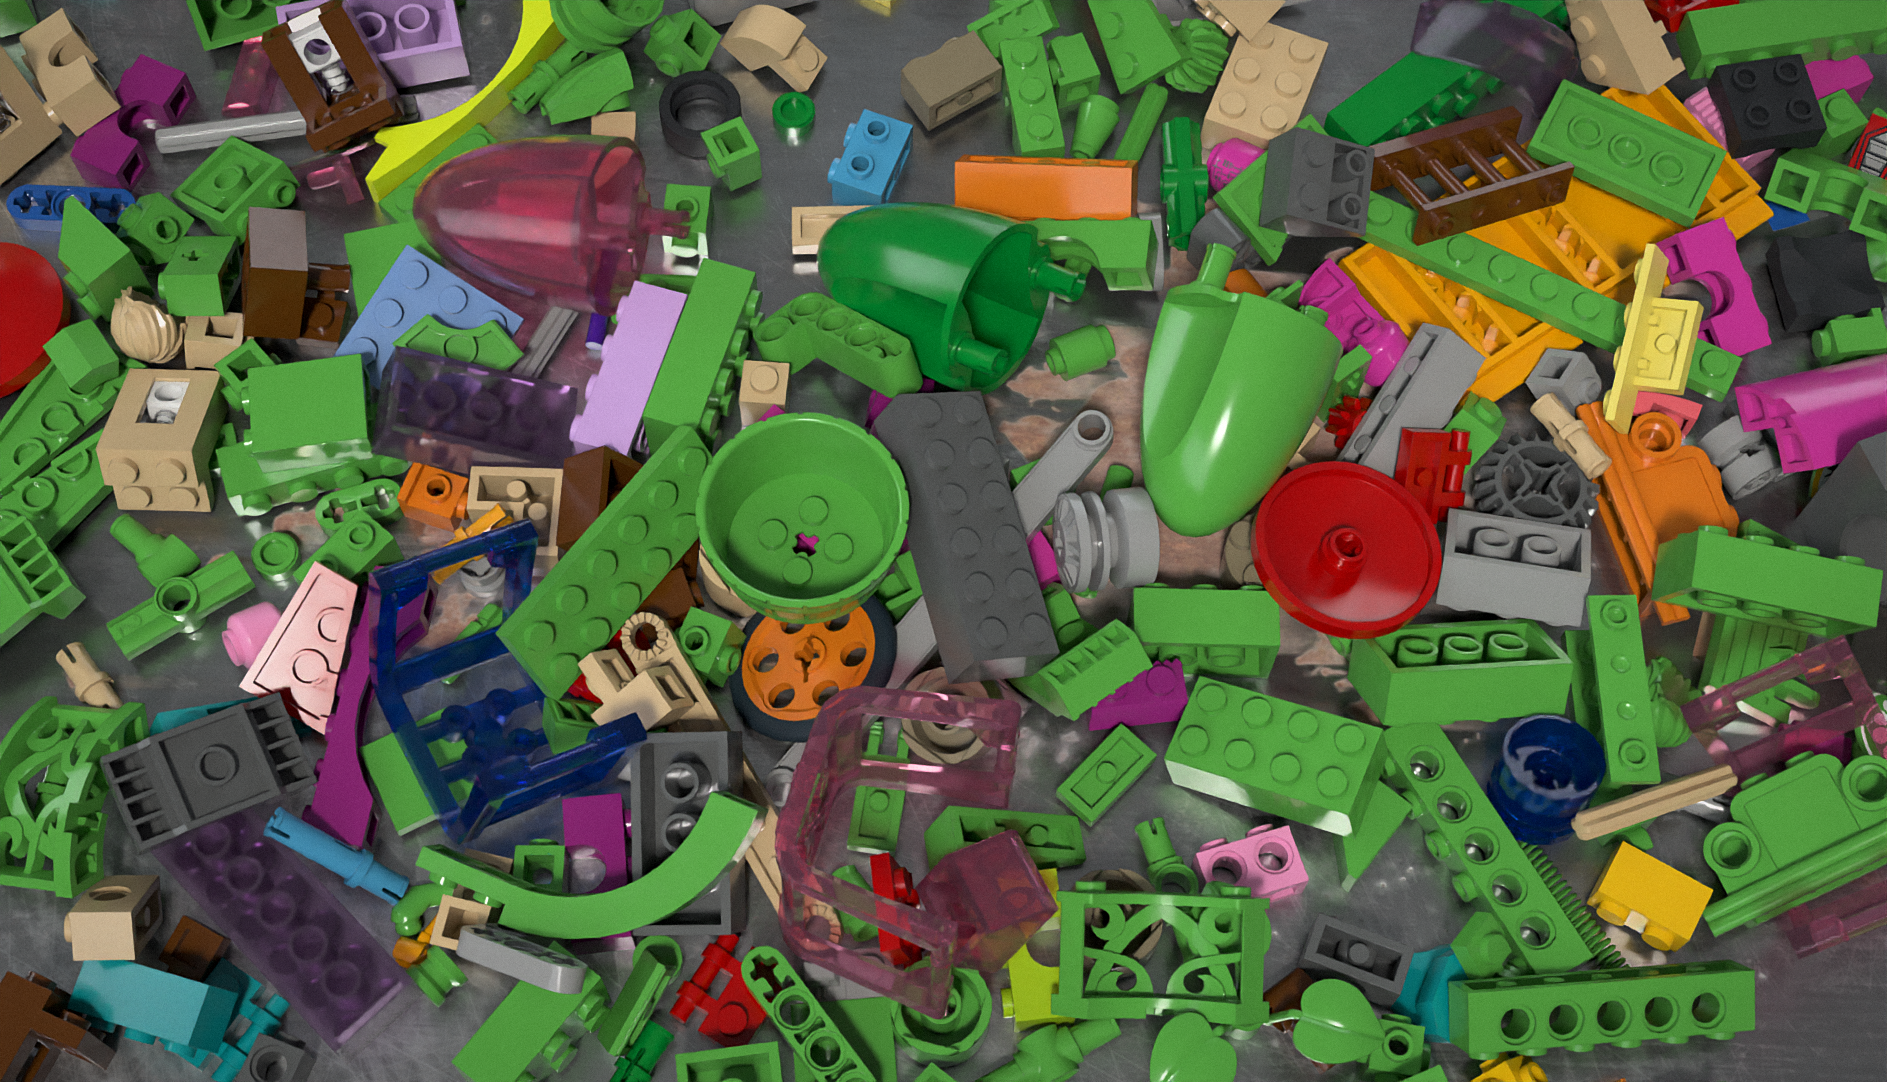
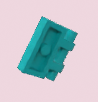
M222 958L203 982L204 984L238 993L219 1051L214 1053L197 1048L194 1058L181 1054L178 1055L202 1072L212 1059L217 1056L223 1061L211 1078L216 1082H233L239 1074L258 1034L262 1033L267 1036L269 1034L273 1037L282 1026L279 1020L291 1004L274 993L263 1009L256 1006L255 1003L266 988L234 964ZM246 1018L251 1022V1025L235 1046L232 1047L226 1041L242 1020ZM160 1038L158 1041L165 1045L167 1039Z

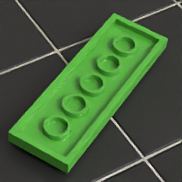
M681 424L495 633L547 697L558 701L582 673L578 663L591 652L601 651L625 624V621L631 617L699 538L698 531L700 530L697 528L695 514L696 498L699 497L698 489L701 478L707 466H711L713 457L693 427Z

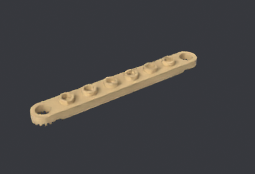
M640 612L627 619L624 627L621 629L622 635L620 640L622 641L623 649H625L635 666L637 674L639 675L644 669L669 665L695 703L694 707L672 725L668 726L671 732L731 731L667 621L659 615L648 612ZM651 623L656 627V631H658L657 644L652 649L643 651L635 642V634L641 625ZM743 751L744 799L769 809L757 836L745 853V858L799 948L810 955L813 953L820 955L832 952L840 945L844 937L839 912ZM815 915L825 917L829 921V925H831L830 938L823 944L812 942L806 933V925L810 918Z

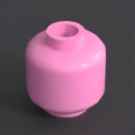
M260 602L229 617L227 630L222 632V640L229 657L236 666L244 665L247 669H250L283 615L284 611H280L273 603Z

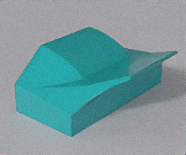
M1441 944L1427 951L1414 952L1401 994L1390 1008L1395 1014L1411 1018L1412 1025L1425 1027L1424 1042L1452 1044L1449 1041L1448 982L1469 979L1452 950L1451 944Z

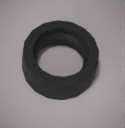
M707 70L689 71L675 77L664 88L659 100L662 132L668 143L680 153L693 157H706V154L709 153L700 134L706 130L685 128L677 122L675 112L683 103L694 98L705 97L719 101L726 107L727 115L718 125L739 116L742 118L740 95L734 84L721 74Z

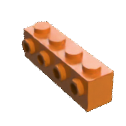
M964 154L955 161V205L979 209L1011 217L1019 221H1034L1037 218L1066 221L1079 220L1085 217L1098 220H1123L1124 218L1135 217L1137 214L1138 160Z

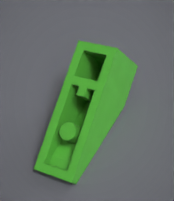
M949 805L923 833L930 875L936 878L979 880L997 877V874L1079 865L1087 860L1078 816Z

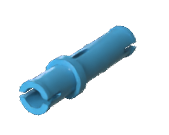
M278 807L275 810L274 814L277 817L272 815L264 828V836L271 837L306 858L342 876L344 884L351 888L360 886L387 901L392 906L399 902L396 894L402 898L407 890L410 881L409 877L401 875L374 860L372 852L366 849L357 851L287 812L283 807Z

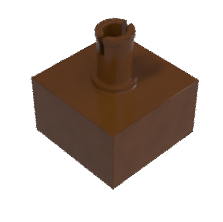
M261 207L248 208L241 271L243 336L299 340L304 298L307 290L335 291L348 294L350 284L349 264L338 265L308 262L305 211Z

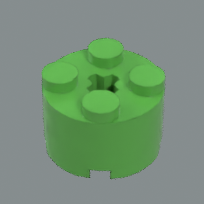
M932 954L923 957L922 960L910 967L908 966L900 973L891 992L890 1019L896 1043L909 1057L927 1066L931 1062L938 1067L960 1065L967 1062L979 1050L987 1037L992 1013V996L985 980L972 963L951 954ZM939 1003L948 1004L949 1014H945L943 1019L933 1017V1010L937 1009Z

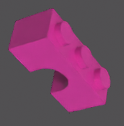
M1724 217L1677 233L1656 243L1669 259L1667 273L1672 285L1685 280H1695L1703 284L1710 293L1712 300L1711 311L1707 318L1700 322L1697 338L1737 356L1772 344L1768 334L1767 320L1758 308L1752 292L1751 278L1742 266L1736 250L1735 236L1728 228Z

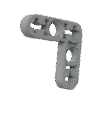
M498 922L462 926L456 954L464 959L543 989L563 994L582 993L588 966L578 959L548 949L554 940L566 949L568 939L549 938L524 933L498 924Z

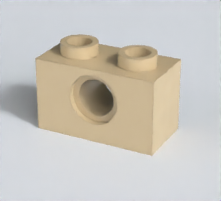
M159 875L104 876L102 880L91 886L81 896V899L71 911L66 914L64 920V937L66 942H72L73 961L135 960L163 922Z

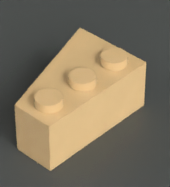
M1565 0L1571 22V32L1575 37L1581 59V69L1585 75L1586 82L1649 95L1685 70L1680 57L1672 59L1661 37L1667 33L1662 20L1654 23L1643 0Z

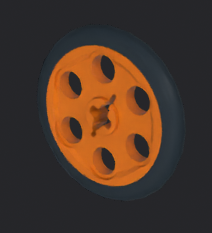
M872 595L865 603L849 613L850 619L847 625L838 631L829 630L830 620L822 623L805 624L799 632L787 634V622L778 621L756 612L742 630L747 637L741 648V660L737 670L729 676V688L733 704L743 721L759 734L774 740L805 743L825 739L837 734L862 718L882 695L891 678L896 659L895 628L890 613L880 599ZM857 648H866L865 659L860 664L853 667L846 666L845 661L851 651ZM817 652L819 658L813 659L814 654ZM773 653L778 654L779 659L773 669L767 672H759L758 667L764 657ZM811 661L810 666L806 667L805 662ZM831 686L839 688L838 696L831 704L826 706L818 705V698L823 690ZM786 689H793L795 691L794 698L789 705L783 708H774V701L780 692Z

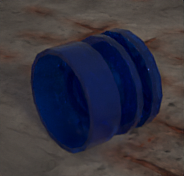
M1542 714L1521 719L1507 731L1484 793L1515 839L1531 845H1554L1566 841L1576 833L1571 826V820L1576 817L1578 812L1589 808L1600 787L1606 769L1603 749L1593 734L1575 721L1558 715Z

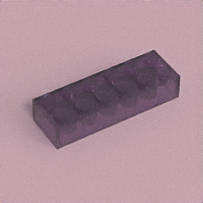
M252 808L181 835L171 844L151 851L156 859L346 1065L424 995L414 980L289 847L271 837L263 835L266 823Z

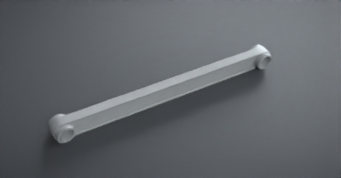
M1087 410L1079 414L1012 491V497L1027 545L1053 516L1058 496L1064 493H1072L1112 446L1114 440L1113 426L1110 419L1104 413L1098 410ZM1089 428H1099L1104 432L1103 436L1093 441L1081 437V434ZM923 595L895 627L896 659L891 678L878 701L862 718L837 734L816 741L795 742L766 775L762 783L781 815L793 814L802 808L937 651L938 645ZM838 694L832 699V701L829 704H831L837 698ZM784 782L795 784V791L788 800L783 802L773 800V792L779 784Z

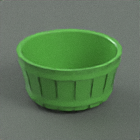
M798 412L776 415L767 418L764 422L762 420L737 433L733 440L729 439L718 450L711 460V466H707L699 485V497L696 498L695 510L701 544L713 568L722 580L732 588L743 602L762 615L792 624H814L837 619L865 603L876 592L895 563L903 545L908 526L906 523L909 520L908 491H905L906 483L895 459H891L892 455L886 447L872 434L868 435L867 431L858 425L842 418L835 419L834 416L822 413L803 412V414H798ZM803 533L807 538L813 536L818 538L819 542L814 545L816 552L814 555L808 557L805 552L796 554L792 548L798 544L797 535Z

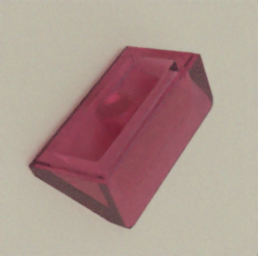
M262 36L244 40L221 111L222 116L237 118L268 113L279 75L261 46Z

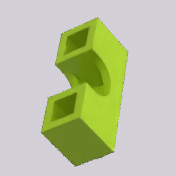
M1056 868L997 874L996 890L988 891L991 921L1000 920L1002 939H994L997 969H1006L1008 983L1007 988H1000L1003 1019L1012 1018L1014 1032L1039 1030L1051 1024H1055L1057 1028L1074 1025L1075 1018L1051 1014V994L1059 993L1060 966L1047 967L1037 963L1030 956L1026 946L1028 940L1036 933L1060 929L1061 901H1056V893L1059 890Z

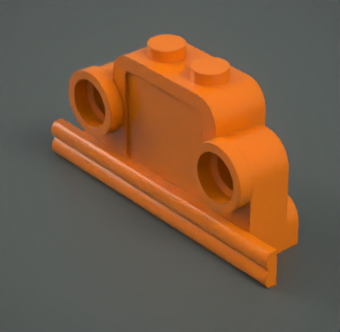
M1603 401L1578 406L1575 410L1578 419L1582 420L1589 427L1588 434L1612 459L1610 467L1592 481L1600 485V493L1595 499L1599 502L1597 513L1630 595L1637 596L1639 618L1657 613L1662 626L1688 620L1691 616L1687 608L1651 600L1658 547L1662 543L1676 539L1678 534L1692 533L1697 531L1699 526L1703 525L1725 528L1728 530V536L1736 537L1739 526L1738 514L1732 505H1728L1721 489V474L1717 466L1710 463L1707 454L1699 447L1692 445L1680 447L1682 442L1681 430L1671 417L1663 413H1645L1639 416L1634 423L1630 424L1628 434H1621L1605 420Z

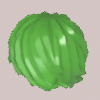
M1657 655L1655 659H1651L1652 663L1646 666L1656 746L1660 748L1677 747L1687 742L1699 726L1703 725L1701 720L1706 716L1708 712L1706 708L1710 704L1703 697L1702 691L1691 686V680L1685 678L1683 673L1678 670L1677 666L1670 659Z

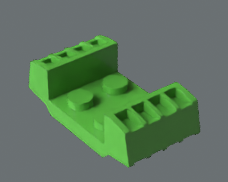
M24 514L0 530L1 647L42 612L63 620L86 598L39 529Z
M1051 582L1041 592L1060 653L1033 676L1008 678L1013 686L1055 716L1063 715L1075 721L1080 718V714L1090 707L1097 706V703L1109 694L1113 695L1116 693V689L1127 682H1132L1135 676L1144 670H1149L1153 665L1137 635L1129 627L1115 619L1099 630L1080 618L1070 594L1064 589L1063 585Z

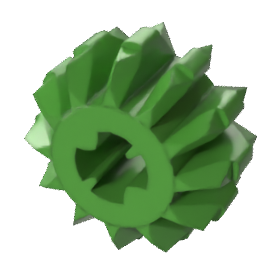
M1185 18L1181 22L1180 27L1174 26L1172 34L1179 46L1185 45L1193 58L1164 74L1166 82L1171 84L1173 88L1183 92L1203 94L1208 85L1214 86L1216 84L1218 73L1224 71L1222 65L1224 60L1229 57V53L1225 50L1229 38L1223 35V31L1216 27V24L1208 20Z

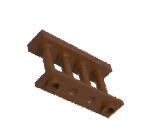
M1513 105L1368 146L1375 149L1370 190L1376 191L1393 186L1419 213L1412 239L1417 246L1565 202L1575 166L1569 161L1544 169L1516 142L1523 115ZM1504 154L1524 175L1507 180L1487 158ZM1467 164L1487 186L1470 191L1450 169ZM1430 175L1451 197L1433 202L1413 179Z

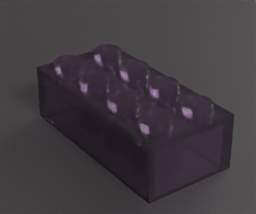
M396 345L382 370L371 453L470 474L471 466L563 469L564 459L572 456L573 442L570 441L569 435L576 414L578 388Z

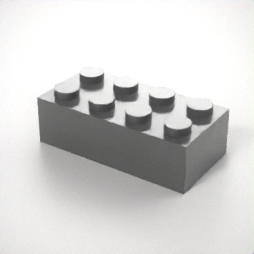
M742 731L630 734L632 882L644 877L660 866L679 848L698 822L712 791L724 790L744 799ZM745 854L728 875L703 897L687 908L661 921L634 929L633 936L732 935L746 930Z

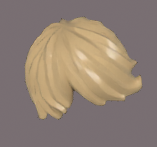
M129 286L126 290H121L122 296L114 299L115 305L111 315V334L116 344L120 347V351L128 357L158 364L166 363L178 355L185 347L184 339L190 316H171L170 313L168 314V308L165 304H161L155 299L152 300L148 295H144L141 292H136L132 289V286Z

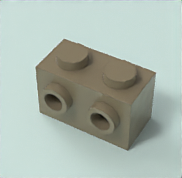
M973 30L962 37L949 39L940 49L925 57L919 56L908 62L901 69V95L929 131L1001 91L1002 66Z

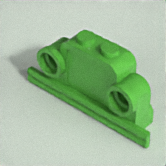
M1807 751L1788 760L1785 763L1787 770L1770 778L1767 773H1762L1746 780L1740 785L1742 791L1733 798L1730 806L1734 822L1722 823L1714 827L1707 834L1703 844L1705 860L1716 872L1728 894V897L1705 907L1702 913L1715 937L1741 925L1751 929L1887 865L1886 759L1875 755H1865L1854 759L1845 768L1841 761L1832 755L1819 754L1815 756L1813 751Z

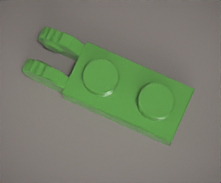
M875 721L870 729L867 752L862 754L847 840V850L872 854L889 852L892 857H895L911 766V759H909L910 747L904 740L903 729L901 728L897 738V756L879 754L885 729L883 721Z

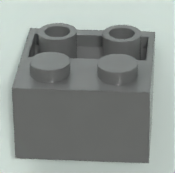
M1295 127L1269 140L1259 226L1298 237L1365 236L1375 149Z

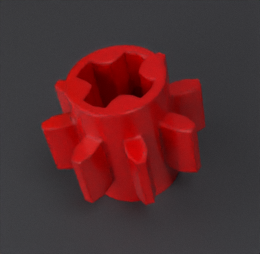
M1345 395L1343 397V404L1335 408H1329V426L1325 428V431L1338 436L1335 441V447L1339 449L1345 447L1374 400L1364 397L1358 399Z

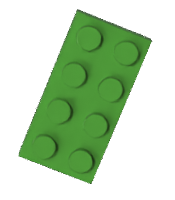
M1566 79L1562 80L1526 150L1534 159L1550 166L1570 161L1575 166L1572 176L1687 228H1690L1727 153V151Z

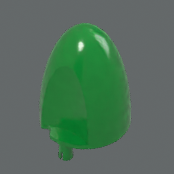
M896 202L874 205L853 211L836 220L825 230L819 241L816 254L818 271L822 282L833 300L907 338L911 343L922 374L959 392L981 391L982 396L996 390L1007 381L1027 355L1041 326L1049 293L1053 292L1071 301H1077L1082 296L1086 287V281L1084 280L1086 275L1084 273L1054 264L1049 245L1040 241L1037 242L1038 228L1034 225L1003 215L951 204Z

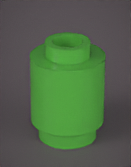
M1089 324L1052 338L1049 341L1050 349L1045 351L1046 362L1051 373L1054 376L1060 375L1064 381H1069L1107 366L1108 360L1116 356L1111 335L1102 324L1096 327Z

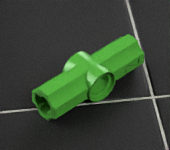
M232 550L186 578L172 577L164 580L157 587L153 597L106 623L115 642L130 661L178 632L191 633L197 631L205 624L209 614L256 586ZM190 599L188 606L183 610L173 611L174 606L179 601Z

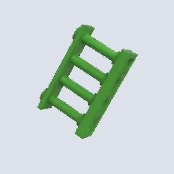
M1588 595L1586 597L1589 630H1565L1561 635L1562 650L1574 662L1568 693V704L1581 811L1633 794V784H1659L1661 782L1636 595Z

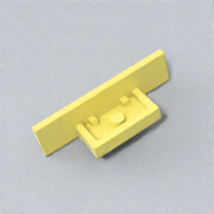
M1647 243L1643 259H1639L1634 272L1636 290L1633 302L1628 303L1624 313L1626 332L1623 345L1618 346L1614 355L1613 366L1616 374L1612 390L1606 392L1603 401L1605 420L1621 434H1628L1638 390L1684 395L1704 310L1699 301L1660 298L1669 259L1656 244Z

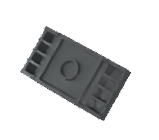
M279 692L251 702L238 704L153 735L136 744L100 757V766L139 856L169 845L181 835L260 804L267 803V806L289 798L318 782Z

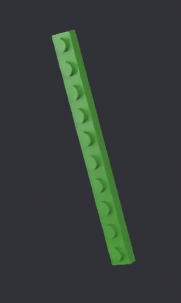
M1370 190L1365 236L1358 238L1610 353L1615 354L1618 346L1623 345L1626 332L1624 326L1626 305L1464 232L1417 246L1412 239L1419 213ZM1697 338L1685 387L1721 403L1729 391L1743 358Z

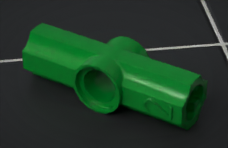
M1174 117L1173 120L1163 123L1161 129L1163 164L1160 171L1161 203L1166 204L1168 246H1173L1178 251H1188L1192 230L1201 218L1206 215L1205 203L1208 196L1207 165L1202 164L1200 124L1192 121L1190 117Z

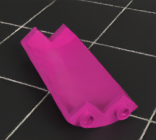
M1887 353L1734 387L1743 431L1750 432L1774 428L1783 474L1815 470L1839 464L1858 441L1887 431Z

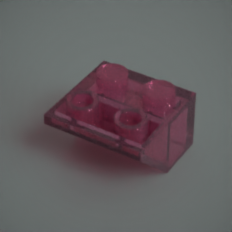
M1011 829L945 855L915 887L954 967L997 973L1059 909L1016 830Z

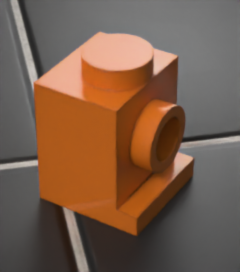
M415 458L398 493L397 501L405 517L454 533L459 528L462 519H469L467 500L470 481L468 478L425 465L424 460ZM436 490L443 492V494L439 496H434Z

